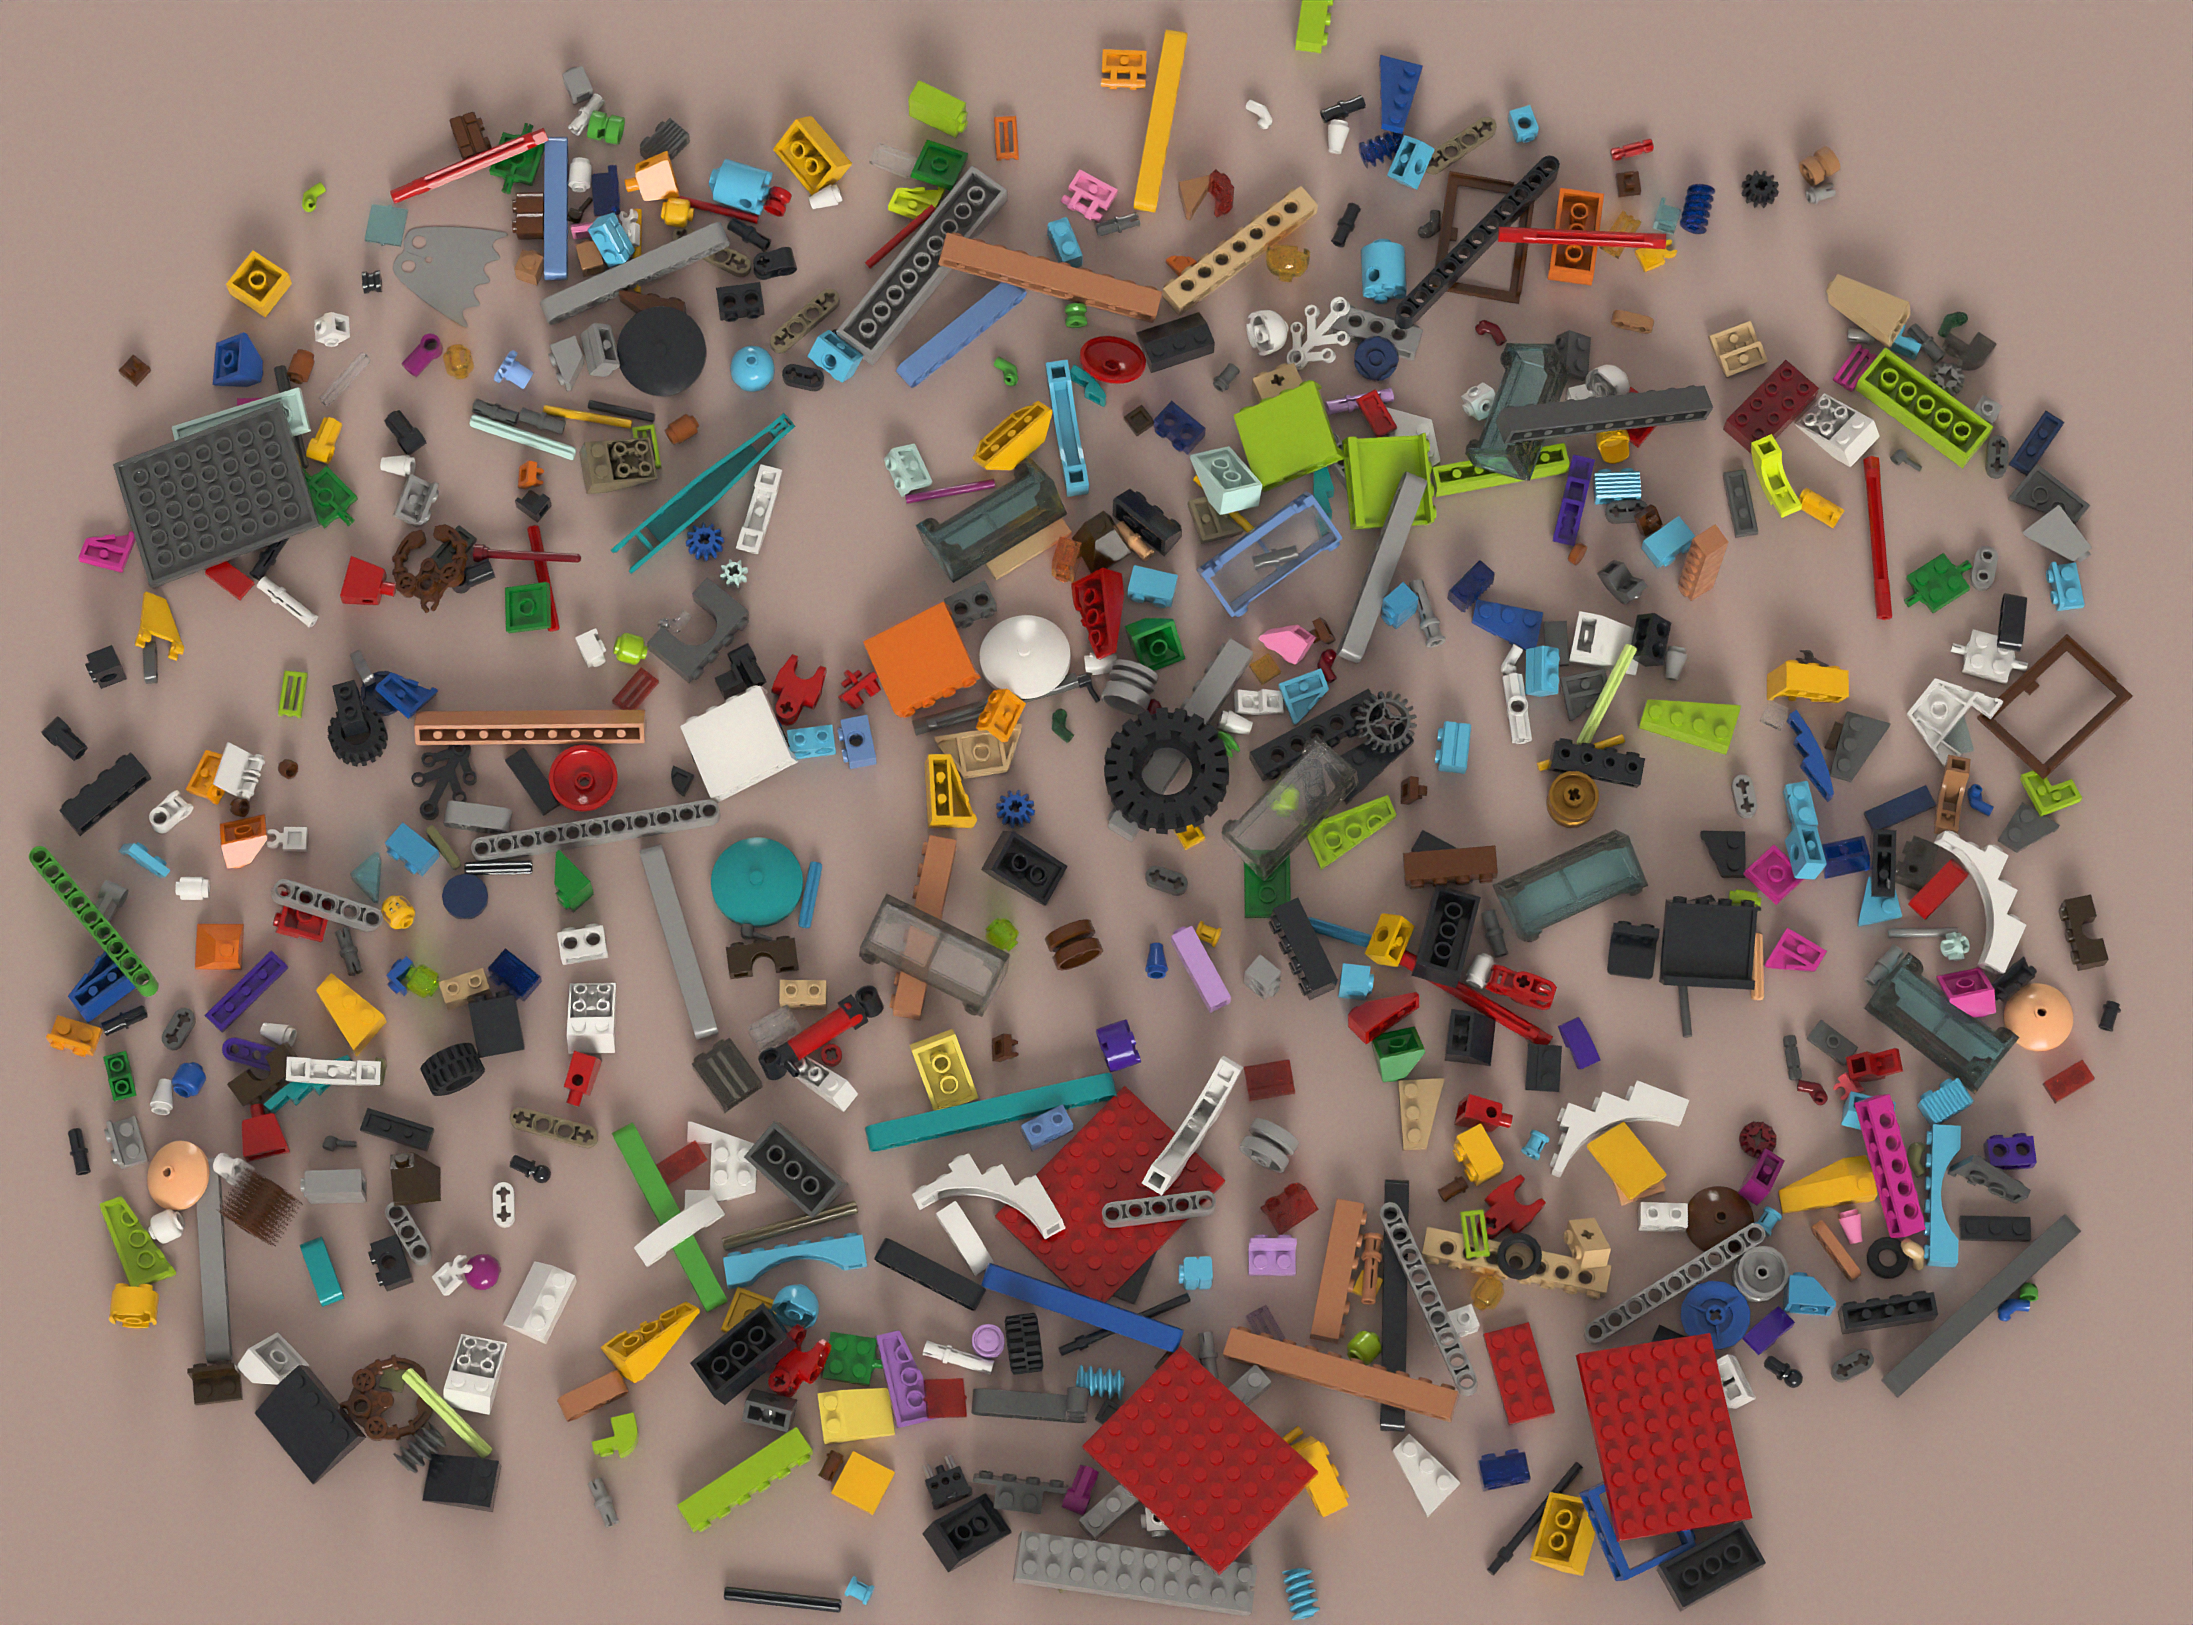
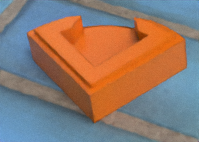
M1174 255L1166 259V263L1178 276H1181V272L1186 267H1193L1197 264V261L1189 256Z

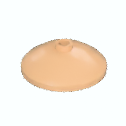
M2034 983L2021 987L2007 1001L2003 1019L2009 1036L2018 1045L2031 1051H2048L2061 1045L2070 1034L2073 1026V1011L2069 1001L2059 990L2046 984ZM2037 1011H2044L2045 1016H2039Z
M174 1141L162 1147L153 1157L147 1174L148 1190L153 1200L159 1206L165 1209H172L173 1211L184 1210L194 1205L204 1194L209 1181L210 1170L206 1155L197 1145L187 1141Z

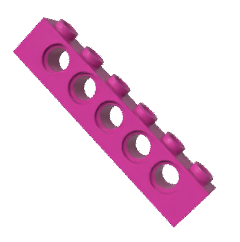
M1890 1094L1875 1095L1855 1102V1108L1890 1237H1906L1926 1230L1924 1216L1921 1213L1918 1194L1913 1183L1912 1171L1909 1168L1906 1149L1903 1145L1900 1126L1896 1119L1894 1103L1891 1100Z

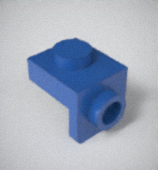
M407 956L403 960H397L392 965V970L386 975L389 980L387 985L396 994L400 992L403 996L408 992L400 982L415 969L413 962Z

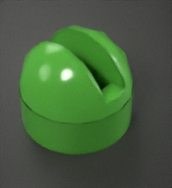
M2030 1282L2024 1283L2020 1288L2019 1298L2030 1300V1302L2038 1300L2037 1286Z

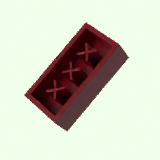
M1785 360L1726 419L1723 430L1751 453L1752 442L1771 434L1776 439L1816 398L1819 388Z

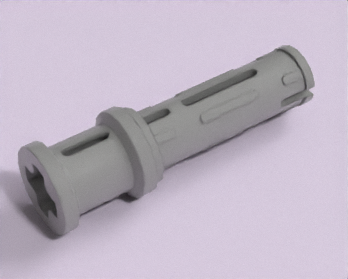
M1423 579L1414 580L1409 583V586L1419 597L1417 608L1422 620L1420 628L1424 630L1427 639L1426 646L1429 648L1439 646L1446 641L1439 628L1440 621L1434 616Z

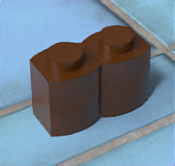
M517 193L516 199L512 200L513 213H516V220H512L513 233L517 234L518 240L544 239V193Z

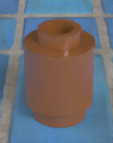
M298 349L297 353L293 354L287 371L291 382L296 384L308 382L315 363L313 353Z
M685 414L670 423L664 431L673 445L676 443L681 444L698 433L697 428L699 424L693 415L689 417Z

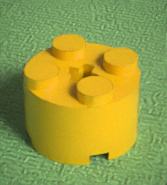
M125 1283L115 1284V1289L112 1290L109 1321L113 1324H116V1320L123 1322L122 1327L147 1328L151 1322L153 1325H156L159 1294L153 1291V1286L149 1284H140L139 1287H130Z

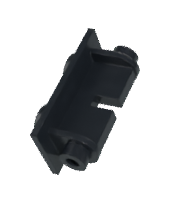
M2024 956L1991 984L1994 988L1995 1000L2008 1001L2020 990L2019 986L2016 985L2017 983L2024 987L2030 980L2035 978L2037 970L2033 966L2028 967Z

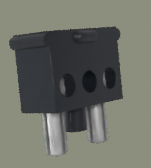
M948 1455L950 1462L947 1456L944 1457L949 1470L945 1471L944 1466L939 1465L935 1468L938 1474L934 1476L930 1464L922 1466L927 1478L925 1484L931 1496L934 1510L948 1506L973 1494L972 1487L968 1486L961 1467H956L952 1455Z

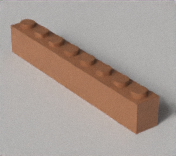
M929 835L928 842L923 843L922 855L925 856L924 863H919L917 877L921 878L919 885L914 886L912 898L916 899L915 906L909 909L908 920L911 921L910 929H905L903 942L907 943L905 951L901 950L899 964H902L901 973L896 972L894 986H898L896 995H891L889 1008H893V1016L921 1021L957 848V840Z

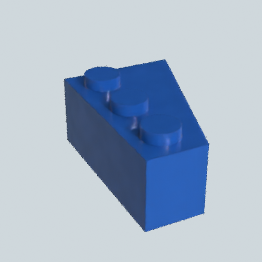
M105 951L96 958L95 964L88 974L85 973L68 995L87 1023L135 989L133 984Z

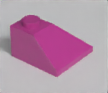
M1978 967L1936 976V980L1948 1001L1973 1018L1986 1017L1989 1014L1996 1013L1994 988L1982 968Z

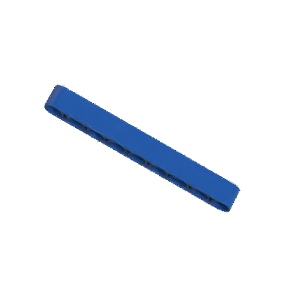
M988 1263L981 1286L1170 1352H1175L1179 1348L1184 1330L992 1263Z

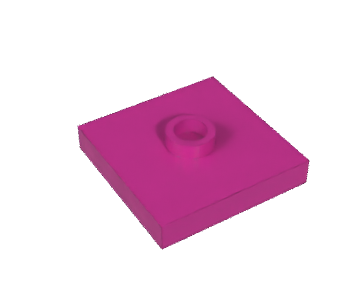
M1774 844L1743 873L1775 905L1780 903L1804 880L1794 878L1790 859Z

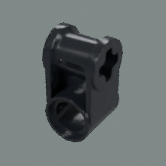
M782 247L773 251L759 253L753 260L754 275L760 280L787 276L797 271L793 251L790 247Z

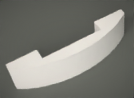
M760 464L754 485V493L736 549L754 554L759 553L773 512L782 469Z
M287 1057L285 1081L330 1085H380L381 1061H337Z
M711 1195L664 1223L638 1243L634 1249L646 1267H649L665 1256L667 1251L701 1228H707L723 1217L725 1213Z

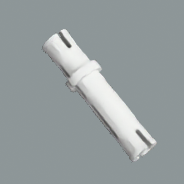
M264 576L258 582L257 588L271 597L272 602L275 604L279 603L306 624L307 627L310 628L317 622L318 616L290 596L284 587H279L268 579L267 576Z
M928 1340L923 1351V1355L942 1360V1363L947 1364L949 1362L991 1375L994 1360L953 1349L951 1345H939Z

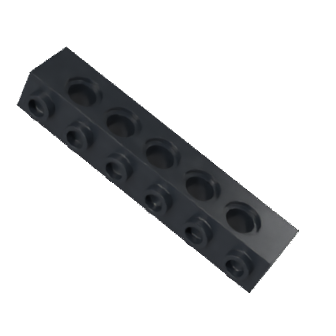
M1369 688L1251 751L1249 759L1261 780H1274L1281 775L1283 770L1287 768L1292 770L1301 764L1300 761L1306 758H1315L1324 748L1328 747L1331 749L1337 746L1341 739L1347 736L1352 738L1360 733V729H1356L1355 726L1362 724V722L1353 719L1350 714L1358 712L1357 709L1359 707L1366 708L1362 702L1365 699L1370 701L1369 696L1372 693ZM1376 705L1371 711L1369 721L1378 718L1379 705ZM1340 723L1343 728L1334 730L1331 724ZM1319 733L1323 738L1316 741L1311 738V735ZM1293 744H1300L1303 749L1301 751H1294L1291 746ZM1279 754L1283 757V760L1275 762L1271 757Z

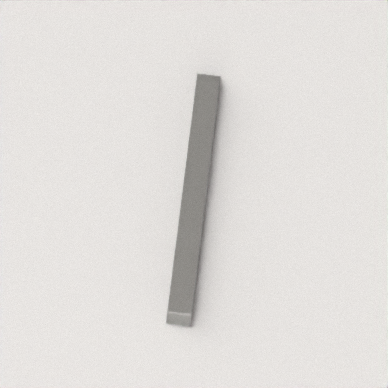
M702 800L479 837L472 842L471 850L477 862L515 859L557 852L558 850L563 851L712 826L720 820V809L715 801ZM707 809L716 811L713 816L704 815ZM684 813H691L693 815L689 820L681 818ZM663 816L670 818V821L666 824L658 822ZM640 820L647 821V825L643 828L637 827L636 823ZM617 824H622L625 826L624 829L619 832L614 831L613 827ZM593 828L602 829L599 835H592L590 833ZM576 831L579 833L576 839L567 837L570 832ZM554 835L557 837L552 843L545 842L547 836ZM526 839H531L534 841L533 844L529 847H525L522 845L523 841ZM503 843L511 844L508 850L503 851L499 849ZM480 847L488 848V851L485 854L477 853V850Z

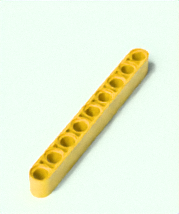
M1169 29L1165 31L1135 194V210L1156 213L1186 49L1187 32Z

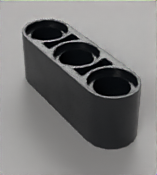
M2004 593L2000 607L1997 648L2020 652L2024 638L2027 597Z

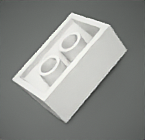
M534 1261L503 1325L546 1344L577 1283L575 1275L555 1266Z

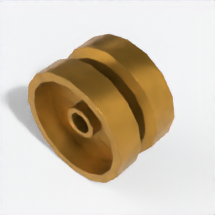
M1579 771L1565 772L1559 775L1551 784L1546 800L1547 811L1551 819L1558 825L1566 828L1583 826L1593 818L1599 801V790L1595 781L1587 774Z

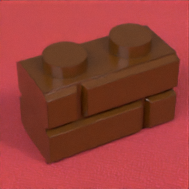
M469 112L449 120L462 160L492 148L489 138L483 137L484 124L481 117L476 118L475 112Z

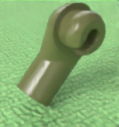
M1922 1142L1912 1143L1907 1153L1908 1164L1917 1178L1927 1172L1920 1162L1922 1153L1926 1150Z

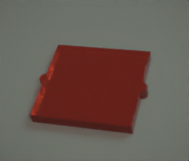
M963 1378L923 1380L925 1392L923 1401L926 1402L927 1419L967 1417L965 1402L967 1396L964 1391Z

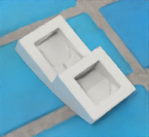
M1261 689L1258 692L1236 690L1234 692L1236 714L1277 715L1284 713L1283 697L1280 691Z

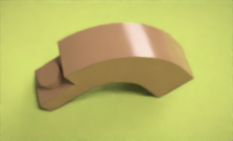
M1948 755L1934 816L1935 834H1940L1944 831H1953L1958 834L1961 805L1969 777L1971 759Z

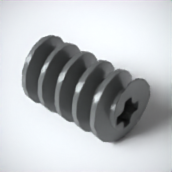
M428 1422L430 1430L424 1427L421 1428L423 1436L414 1434L415 1443L410 1440L407 1441L409 1449L400 1447L401 1456L396 1453L393 1454L408 1471L417 1473L416 1464L424 1467L425 1462L423 1458L432 1459L430 1451L438 1454L439 1449L437 1445L447 1446L444 1437L430 1422Z

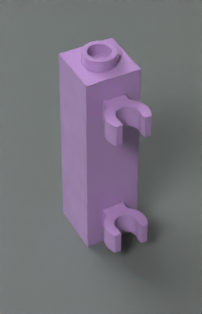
M1183 926L1173 932L1174 935L1171 936V943L1209 1013L1229 1004L1231 996L1193 927L1186 928Z

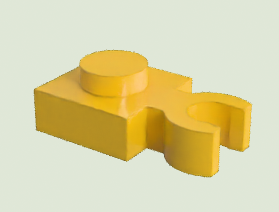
M1671 239L1666 240V247L1672 244ZM1640 248L1635 250V256L1644 273L1665 263L1664 257L1673 258L1677 254L1676 249L1668 251L1666 248Z

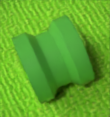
M1073 303L1065 306V313L1067 314L1065 323L1067 327L1081 328L1087 325L1088 322L1085 317L1087 306L1085 304Z

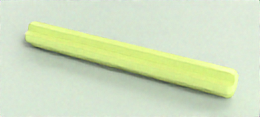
M1630 644L1624 646L1577 739L1578 745L1591 742L1637 651V648Z
M409 1368L402 1375V1379L481 1458H486L492 1452V1448L412 1368Z

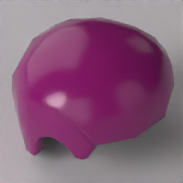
M478 1254L470 1258L466 1263L473 1266L470 1272L464 1273L468 1285L474 1289L486 1290L497 1283L501 1267L496 1258L489 1254Z

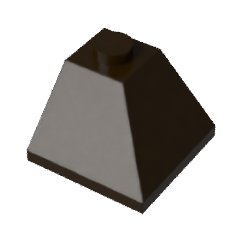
M1105 511L1086 521L1072 537V541L1091 573L1101 568L1108 569L1132 554L1112 517Z
M414 1152L390 1155L394 1206L441 1201L440 1167Z

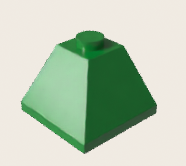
M1144 618L1124 626L1130 646L1139 664L1156 671L1186 659L1173 619Z
M1415 1026L1382 1033L1371 1041L1378 1072L1383 1082H1394L1405 1078L1425 1054V1048Z

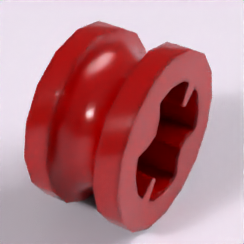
M835 1044L826 1045L821 1051L823 1063L829 1067L837 1066L842 1060L841 1049ZM831 1050L836 1051L837 1058L835 1060L832 1058V1061H830L826 1053L828 1051L831 1053Z

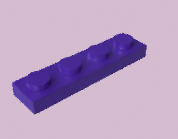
M271 950L205 1014V1017L219 1031L223 1032L288 969V966Z

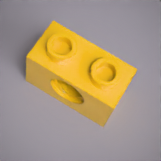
M1381 913L1364 954L1379 965L1398 967L1415 926L1401 915Z

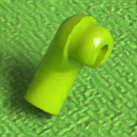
M321 182L303 193L302 207L306 212L314 211L316 209L317 197L326 192Z

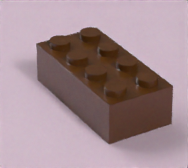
M1496 846L1403 853L1405 886H1410V889H1422L1425 884H1433V887H1436V884L1445 887L1449 882H1456V885H1468L1470 880H1479L1480 884L1492 883L1493 879H1496L1498 875Z

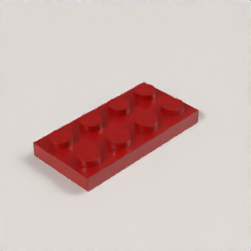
M1529 1322L1484 1333V1341L1508 1424L1512 1425L1554 1414L1555 1410Z

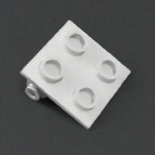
M227 742L213 785L238 798L250 801L251 796H254L255 786L259 782L257 778L261 776L259 772L262 765L265 764L264 756L260 754L254 756Z

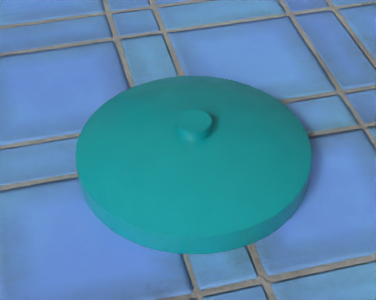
M747 838L732 844L719 856L711 875V889L716 905L728 919L741 926L742 924H752L754 928H765L783 921L794 911L801 899L803 875L798 860L783 844L768 838Z

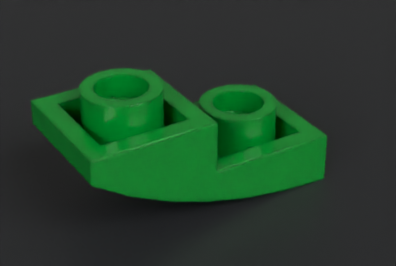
M127 1051L104 1056L103 1059L114 1102L137 1096Z

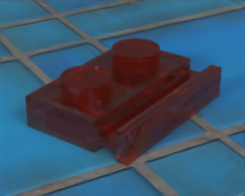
M1290 1059L1244 1067L1249 1101L1295 1094Z

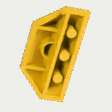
M1036 401L1030 406H1025L1011 413L979 441L972 459L987 470L1014 469L1045 442L1053 413L1052 410L1040 401Z

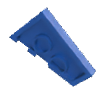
M1476 599L1472 623L1494 636L1507 640L1509 644H1515L1526 651V649L1537 647L1543 612Z

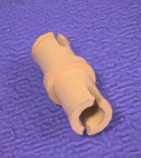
M1120 521L1116 526L1129 549H1132L1143 561L1149 560L1154 551L1141 540L1142 536L1139 533L1135 534L1124 521Z

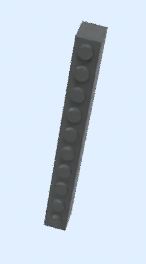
M1690 385L1686 388H1668L1660 391L1649 390L1642 393L1630 392L1625 395L1611 394L1606 397H1588L1581 400L1569 399L1563 402L1550 401L1545 404H1527L1519 407L1508 406L1501 410L1496 423L1505 444L1702 421L1707 419L1713 409V405L1705 385Z

